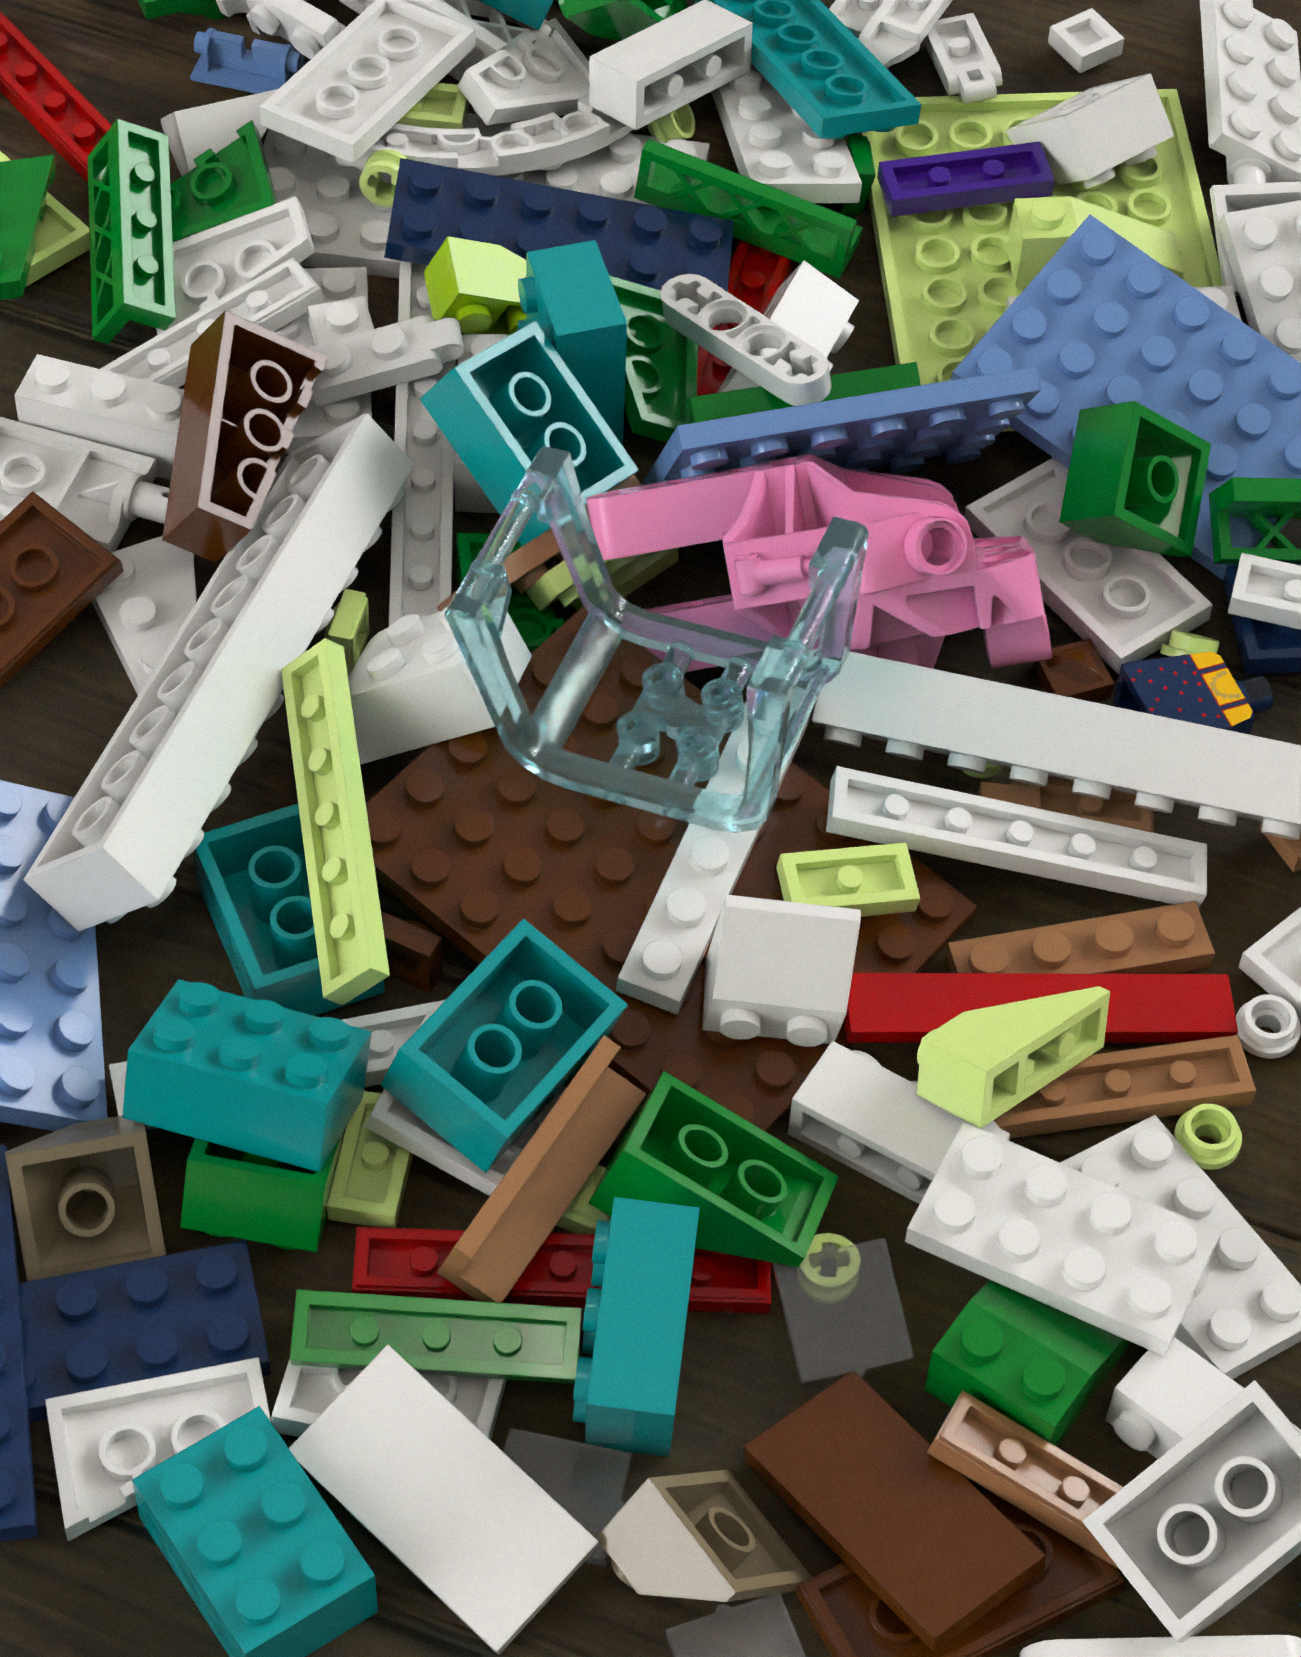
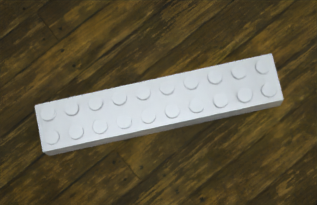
M368 413L288 454L277 472L252 530L225 555L23 879L78 932L105 921L112 924L121 919L126 913L144 906L153 908L163 902L173 891L177 881L173 875L180 863L201 843L204 837V831L201 828L210 812L220 806L228 797L231 791V785L228 782L237 766L246 761L258 745V740L255 738L263 722L269 719L283 703L281 669L306 652L314 635L324 629L334 615L331 606L338 594L354 581L358 574V569L355 565L363 552L368 550L380 537L382 529L379 525L385 514L403 498L405 489L402 485L415 464Z

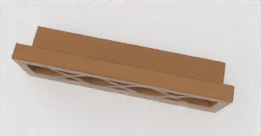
M606 1036L602 1037L437 1272L477 1301L503 1302L646 1095L645 1092L608 1067L621 1047Z

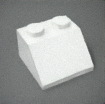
M1151 73L1089 88L1006 130L1010 141L1015 145L1032 142L1041 143L1055 181L1059 185L1082 181L1084 188L1099 185L1115 177L1113 167L1124 161L1126 166L1129 167L1156 156L1158 153L1155 145L1174 136Z
M726 894L705 960L702 1030L721 1032L723 1035L733 1039H750L756 1036L787 1039L792 1044L804 1047L835 1042L847 1013L861 910Z

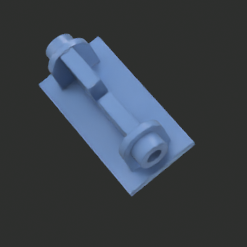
M208 28L206 32L198 31L196 33L194 52L201 55L190 75V80L258 94L279 89L308 61H303L304 55L299 51H295V47L292 44L287 43L284 45L254 39L251 50L245 49L244 36Z

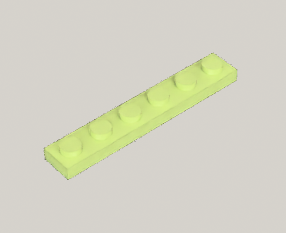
M324 638L283 667L281 673L323 998L344 1005L389 977L390 973L344 647Z

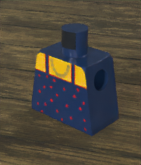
M1204 652L1121 664L1113 704L1119 708L1250 735L1254 714L1271 710L1273 707V695L1271 687L1264 676L1258 675L1235 682L1220 655L1214 652Z

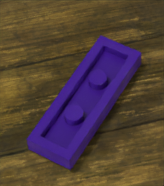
M1040 142L879 162L877 176L891 217L1010 202L1016 198L1049 197L1053 194L1055 182Z

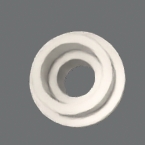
M1270 994L1257 996L1245 1003L1236 1015L1237 1035L1241 1045L1246 1051L1255 1056L1268 1059L1279 1058L1289 1054L1298 1043L1301 1034L1299 1018L1294 1007L1287 1000L1279 996ZM1258 1027L1270 1028L1275 1033H1268L1262 1031Z

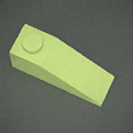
M1071 196L1014 199L1007 251L1015 288H1026L1089 214L1183 279V267L1173 232Z
M1097 986L965 1011L921 1038V1044L917 1052L919 1072L916 1095L979 1128H983L1104 1047L1110 991Z

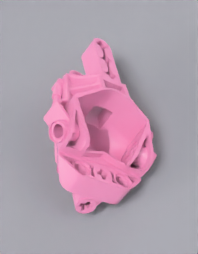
M803 454L755 463L746 467L604 492L586 498L598 560L624 558L723 540L732 594L624 613L609 619L677 673L784 654L791 656L825 650L828 647L847 648L850 652L934 669L946 635L978 627L983 629L990 669L1052 659L1051 641L1034 549L1023 536L973 538L968 521L959 513L952 494L938 482L925 478L841 468L812 454Z

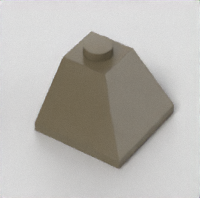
M122 1115L75 1123L5 1152L27 1281L166 1255L143 1123L124 1119Z
M729 1470L650 1477L596 1536V1539L611 1557V1565L616 1575L625 1584L634 1588L637 1594L731 1602L797 1591L798 1584L812 1578Z

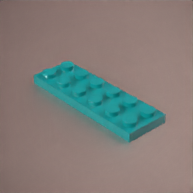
M708 0L753 23L751 63L820 138L842 139L847 134L868 131L890 132L896 127L919 123L922 104L821 0Z

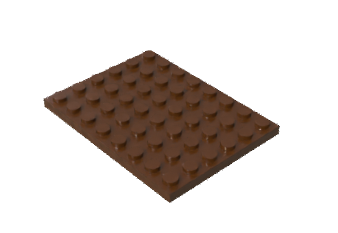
M586 603L531 653L532 657L496 727L431 744L366 803L376 880L478 965L524 918L628 1004L607 1037L621 1047L608 1067L645 1092L646 1095L643 1100H645L662 1072L665 1071L769 1134L791 1111L792 1098L830 1044L823 1043L817 1046L804 1047L792 1044L787 1039L762 1036L750 1039H733L723 1035L721 1032L702 1030L705 960L711 941L678 1015L616 991L618 976L738 719L593 606ZM791 761L732 895L784 901L776 869L780 854L882 845V843L826 832L830 791ZM909 853L920 895L916 911L861 917L853 973H921L948 945V942H951L974 916L977 905ZM843 1021L835 1042L849 1049L854 1043H847L845 1023Z

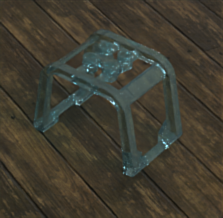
M541 447L517 489L512 493L510 501L475 561L471 563L467 575L445 611V617L505 749L521 766L543 780L580 793L714 830L733 833L751 831L767 821L777 800L781 770L824 684L829 683L840 673L849 655L869 532L865 526L858 522L833 516L809 563V589L811 591L787 638L773 635L770 641L766 642L649 612L625 600L612 584L586 513L570 452L551 447ZM533 512H536L538 521L550 524L582 604L589 613L531 717L507 659L501 635L512 593L503 564ZM818 636H819L818 649H813V650H812V648H813V646H814V644H815V642H816V640H817V638H818ZM622 638L640 646L667 652L662 663L650 666L643 673V691L632 711L622 715L618 720L616 730L619 744L609 763L574 754L563 749ZM692 659L725 668L721 678L706 683L702 688L700 695L702 705L696 704L692 699L685 697L683 676ZM751 676L747 684L749 746L745 787L741 795L720 794L695 787L696 781L708 780L718 772L720 758L718 746L725 733L735 731L743 723L744 703L742 691ZM659 731L665 732L668 737L676 740L678 761L668 779L634 770L637 765L649 764L659 756L661 742Z

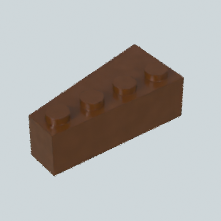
M227 310L191 344L162 541L217 562L252 530L277 475L275 469L278 462L291 444L294 437L292 431L299 415L307 408L313 394L312 386L316 377L323 372L329 358L328 356Z

